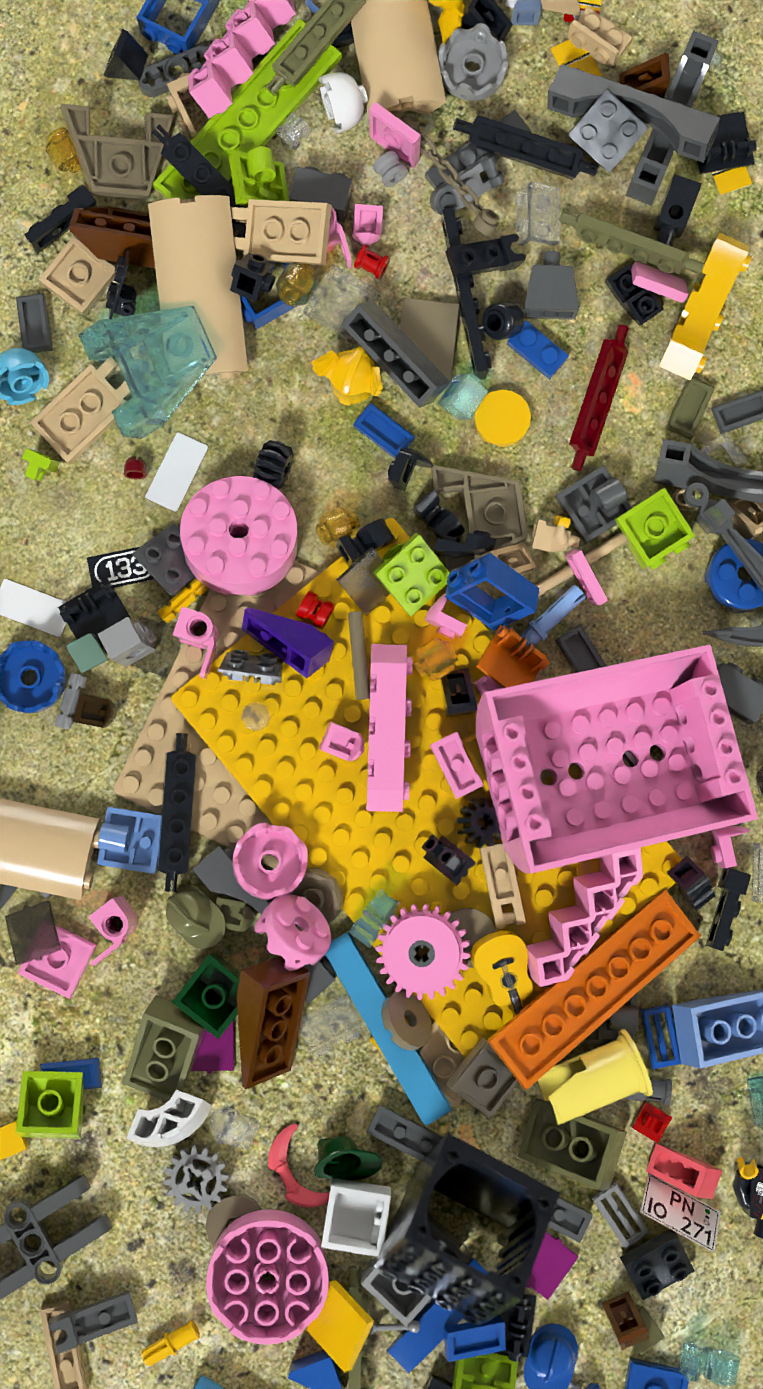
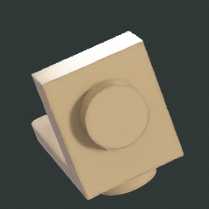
M184 73L176 80L167 83L170 95L166 96L172 113L178 112L181 118L177 122L183 136H189L192 140L196 132L183 103L194 98L189 93L188 76L190 73Z

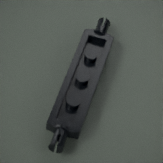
M477 115L472 123L458 118L455 119L453 130L468 134V146L571 180L576 178L579 172L595 177L598 171V164L583 160L582 149Z
M161 124L156 128L162 135L156 129L153 130L152 134L164 145L161 155L200 195L229 196L230 207L248 208L236 205L233 186L181 132L172 137ZM232 220V227L245 238L246 223H238L236 220Z
M176 733L175 750L165 754L157 870L166 874L164 890L166 892H170V889L171 892H177L178 874L188 872L196 755L187 751L188 734Z

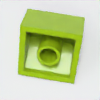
M22 1071L16 1133L20 1137L81 1139L84 1109L83 1072Z

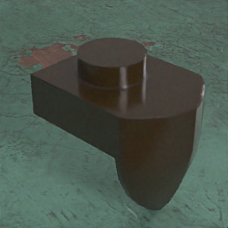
M83 693L78 694L73 722L106 728L112 724L117 717L114 703L110 699Z

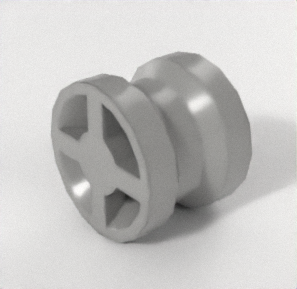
M389 151L383 154L373 165L374 171L382 176V183L386 188L399 183L408 173L406 166L400 164L399 155L396 151Z

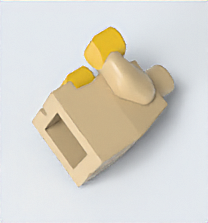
M556 515L553 519V525L550 526L546 525L547 521L535 518L529 546L548 552L566 551L567 546L578 548L580 537L572 536L570 531L565 530V528H569L570 518Z

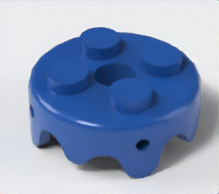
M744 538L763 557V543ZM726 543L713 554L704 574L705 583L710 586L714 600L736 613L749 612L763 606V592L753 578L749 582L739 579L738 569L744 566Z
M39 641L11 643L0 655V700L6 707L26 714L38 713L50 708L60 699L66 685V670L60 656L52 648ZM28 670H35L37 681L33 685H25L23 682L24 673Z

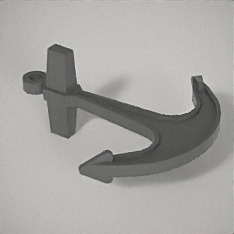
M691 484L684 492V500L690 507H699L698 518L695 520L696 523L706 534L712 533L723 537L763 592V557L732 527V516L735 514V511L724 498L719 501L708 500L709 490L704 484ZM692 491L700 493V500L692 497ZM763 623L757 627H729L703 631V635L731 644L761 647L763 646Z

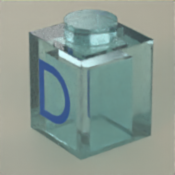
M473 374L455 375L438 401V404L456 419L470 420L488 393V390L481 385L482 381Z

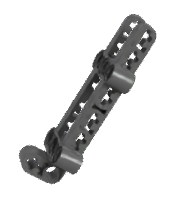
M85 1174L76 1177L34 1204L25 1198L15 1199L9 1204L4 1212V1222L0 1224V1245L13 1238L25 1263L0 1278V1300L34 1278L43 1285L54 1283L61 1274L64 1259L103 1236L114 1227L108 1215L104 1213L54 1244L44 1226L43 1218L91 1188ZM13 1208H23L26 1211L27 1218L24 1221L14 1220L11 1215ZM30 1234H36L41 1238L42 1243L39 1247L32 1248L27 1244L26 1237ZM52 1261L56 1265V1272L53 1274L44 1273L41 1270V1263Z

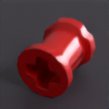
M365 244L357 255L354 268H362L374 274L375 279L380 280L388 267L390 257L387 255L383 257L369 250V246Z

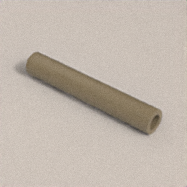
M361 611L348 613L355 696L356 700L370 699L363 613Z

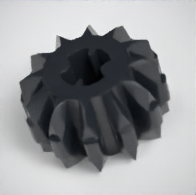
M269 440L264 443L256 459L253 478L263 480L278 490L281 489L291 472L292 459L294 457L292 448L279 441Z
M480 798L478 802L472 799L468 801V807L462 806L459 809L464 817H459L455 820L456 823L463 824V828L459 829L457 833L459 835L467 834L465 838L466 844L474 842L476 848H482L484 844L491 847L494 846V839H502L493 802L488 805L487 798ZM479 818H482L480 821H485V827L481 828L482 825L477 824Z

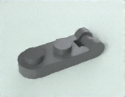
M493 153L483 156L458 173V178L464 185L469 186L477 197L505 181L502 172L496 168L497 161ZM485 170L488 176L482 180L479 173ZM447 182L438 186L430 196V206L439 215H442V210L453 208L455 213L466 206L460 199L456 189ZM469 193L468 195H463L468 202L474 200Z

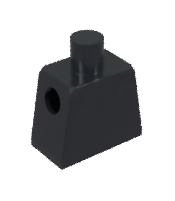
M674 174L653 228L659 232L656 241L672 246L674 238L681 237L702 183Z

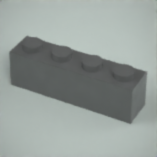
M374 300L359 303L342 323L347 332L419 408L433 403L451 383Z

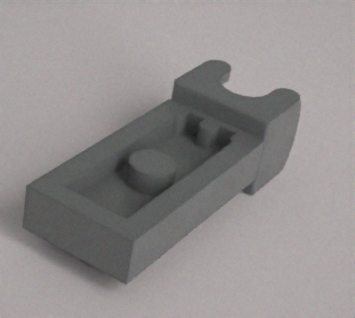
M129 1290L74 1311L64 1312L48 1320V1326L51 1331L61 1329L66 1332V1335L55 1343V1351L59 1354L76 1348L82 1343L138 1323Z

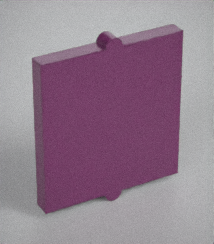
M234 1020L219 1039L206 1030L191 1071H207L208 1074H211L213 1071H234Z
M546 1231L526 1288H533L549 1300L579 1258L578 1255L562 1244L561 1238H554Z

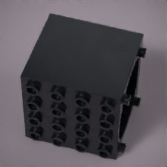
M448 1133L415 1168L374 1267L380 1269V1274L393 1281L399 1279L408 1284V1289L413 1293L422 1296L427 1294L436 1299L435 1303L446 1310L454 1309L462 1313L463 1318L474 1325H480L481 1323L483 1325L522 1300L560 1192ZM433 1189L507 1228L497 1236L498 1244L504 1247L498 1252V1257L501 1258V1261L497 1263L496 1272L491 1270L485 1274L440 1250L442 1243L432 1238L428 1226L427 1213Z

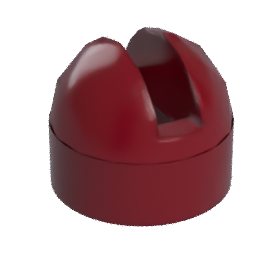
M132 456L125 461L124 476L126 478L134 480L146 478L147 466L143 458L139 457L136 459L135 456Z

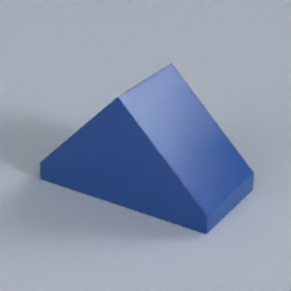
M325 1350L291 1362L288 1378L309 1389H346L338 1365Z

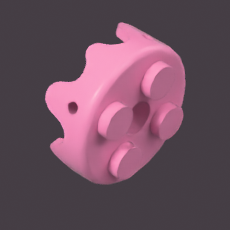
M259 823L244 834L236 844L232 862L236 880L247 893L260 899L274 900L276 897L288 895L303 880L307 868V848L304 842L290 828ZM266 855L276 857L278 860L277 868L274 870L264 869L261 865L262 858Z
M288 894L276 897L264 909L255 924V932L267 933V950L272 954L282 956L285 959L284 968L288 971L297 970L306 964L313 966L328 952L331 945L330 927L321 911L306 898ZM295 924L298 925L302 931H299L296 928Z

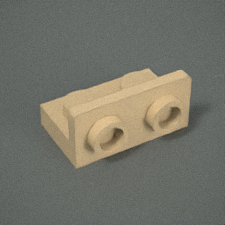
M589 7L585 9L577 21H572L567 36L575 47L585 49L593 55L598 63L606 64L611 69L629 47L633 38Z

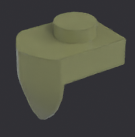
M217 897L216 905L224 914L226 929L244 932L254 923L256 917L252 906L244 901Z

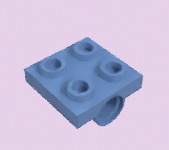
M107 807L105 822L102 824L99 834L98 848L100 850L97 865L156 874L161 815Z

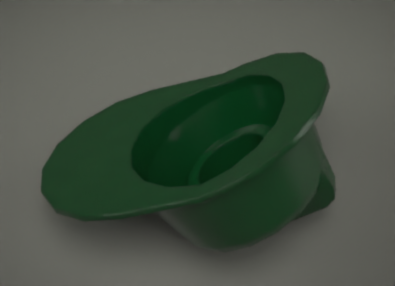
M348 1136L325 1138L318 1141L319 1162L315 1165L313 1171L316 1177L322 1179L361 1180L376 1174L381 1169L382 1160L376 1153L359 1150L353 1139Z

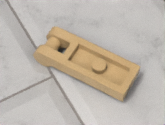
M503 843L479 848L496 930L503 929L505 925L516 923L517 926L526 924L514 864L504 850ZM512 903L513 911L502 913L501 905Z

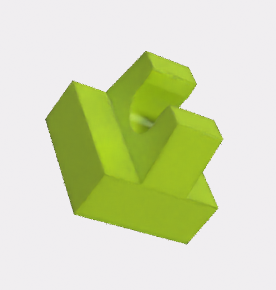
M28 448L25 449L21 458L29 462L24 476L41 482L47 471L56 472L60 464L59 461Z

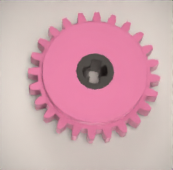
M428 903L424 904L422 910H419L418 906L413 904L409 913L403 907L400 910L401 917L399 918L396 914H393L390 917L393 925L385 922L382 927L387 933H380L377 937L380 941H383V944L375 947L376 951L382 952V955L376 959V963H384L380 974L388 973L390 977L386 983L391 984L395 981L398 984L395 991L398 993L402 988L406 989L407 998L413 992L417 993L418 1000L422 999L424 993H428L430 1000L435 997L436 991L441 996H444L446 994V986L452 990L455 989L454 978L462 981L464 976L459 970L468 969L469 965L463 959H468L471 956V952L464 951V948L470 945V940H462V936L467 931L466 929H457V925L460 922L459 919L452 922L449 920L450 911H447L444 915L439 914L440 906L438 905L434 911H429ZM418 945H421V948L424 945L429 948L428 958H425V955L420 957L417 954L419 950Z

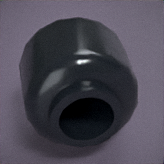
M510 301L491 304L485 310L482 317V325L486 334L494 340L515 337L524 326V315L521 308Z

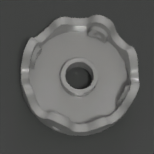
M479 23L471 29H456L445 44L441 43L438 61L443 86L455 97L468 101L482 100L493 95L503 84L508 66L506 47L502 40L498 41L491 35L487 25ZM473 61L478 63L480 68L477 71L471 72L466 69L465 65Z

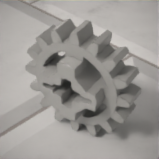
M194 1144L190 1153L184 1147L180 1151L181 1158L177 1155L171 1158V1162L175 1166L168 1165L165 1169V1172L171 1175L164 1180V1185H171L167 1192V1197L175 1195L177 1198L174 1205L178 1206L181 1202L184 1203L185 1212H188L191 1206H195L196 1213H200L202 1205L211 1210L213 1207L212 1200L220 1203L223 1198L219 1191L226 1192L229 1185L222 1182L229 1179L230 1176L229 1172H222L227 1162H218L219 1152L216 1151L213 1155H210L209 1146L207 1145L203 1151H199L197 1144ZM197 1159L207 1162L208 1165L199 1163ZM183 1165L185 1175L178 1181V1171ZM193 1174H195L196 1177H203L200 1184L197 1180L192 1182L191 1177L193 1176ZM216 1176V1186L211 1192L208 1183L209 1180ZM185 1193L194 1194L197 1198L188 1196Z

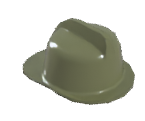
M185 886L179 888L177 892H174L167 899L166 918L169 924L189 944L195 948L208 949L221 942L226 930L224 914L203 891L197 887Z

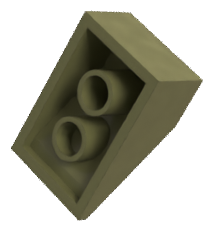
M156 995L143 1013L123 1084L168 1102L176 1090L183 1092L206 1029L178 1008L171 1000Z
M535 1099L517 1157L594 1189L609 1190L627 1131L584 1115L557 1125L552 1105Z

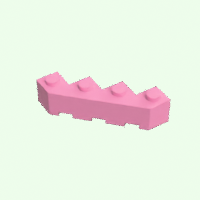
M248 0L249 2L244 9H237L226 23L225 27L228 31L221 40L215 39L203 55L206 62L200 70L194 68L188 76L189 93L208 118L225 112L232 104L230 88L237 84L245 83L254 74L252 58L258 54L262 55L268 52L272 45L275 44L273 29L279 25L287 24L296 15L293 0Z
M372 644L367 811L403 812V800H409V782H404V758H410V740H405V716H411V699L406 698V675H412L413 657H407V645Z
M640 847L599 857L600 872L573 877L576 906L550 911L551 940L526 945L528 951L527 974L540 987L566 981L575 971L573 967L583 954L586 955L599 938L598 932L608 919L612 920L625 902L623 898L632 885L636 886L643 877Z

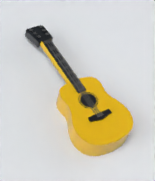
M510 931L493 932L482 937L471 949V964L477 974L486 982L488 994L495 1004L502 1007L510 1005L515 1016L524 1009L522 1000L529 997L533 991L532 982L527 974V947L515 933Z

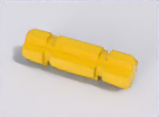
M195 578L189 583L190 587L183 588L169 601L170 604L168 606L164 605L157 612L165 623H170L176 617V613L180 614L182 607L187 608L196 600V596L198 594L201 596L207 591L208 587Z

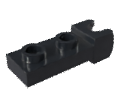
M84 185L79 186L67 195L69 200L67 203L58 205L52 210L50 216L42 222L34 223L29 228L25 237L37 254L69 231V225L75 208L88 209L97 207V201Z
M517 234L501 236L499 239L450 246L445 253L453 277L458 278L498 270L502 272L516 269L526 259L523 253L516 254L511 250L512 242H517L519 236Z
M732 868L722 869L717 886L722 891L705 946L724 951L725 946H729L733 936V930L730 929L733 917L737 918L741 909V901H738L740 894L746 895L751 879L750 874Z

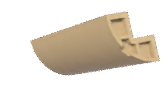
M366 0L364 6L351 20L362 85L365 88L368 102H366L368 118L369 109L375 102L396 117L407 110L429 115L445 104L446 98L427 0Z
M199 195L195 196L194 199L181 200L180 197L149 203L148 209L168 379H180V384L196 383L197 377L206 375H220V380L236 379L237 373L248 371L240 295L230 291L233 280L231 274L236 263L229 196Z
M0 798V884L82 900L85 890L91 889L94 879V872H90V859L94 849H99V818Z

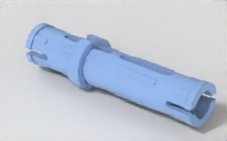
M573 584L565 594L535 621L532 620L528 623L529 627L520 635L522 638L525 637L527 639L525 645L530 643L535 645L541 639L545 640L548 637L547 633L586 598L576 585Z

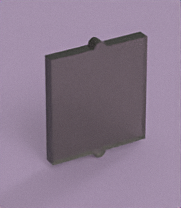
M373 547L367 550L357 561L353 560L351 566L336 579L366 616L381 602L384 603L386 597L390 594L373 574V571L384 562Z
M140 616L139 621L144 627L148 625L155 635L156 641L153 644L157 650L132 663L130 666L142 669L145 674L151 672L167 678L181 646L179 639L173 636L175 628L166 625L164 621L157 622Z
M44 901L31 907L25 905L23 910L5 916L16 965L19 966L33 960L41 961L42 957L61 950L50 901Z

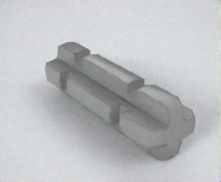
M77 673L70 675L68 681L70 686L65 690L59 709L62 711L61 714L57 715L56 726L64 729L72 727V716L75 712L78 694L82 693L80 692L81 688L84 689L87 681L84 675Z

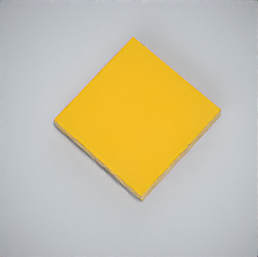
M336 1280L329 1281L326 1301L320 1314L308 1325L306 1330L345 1373L352 1370L374 1320Z

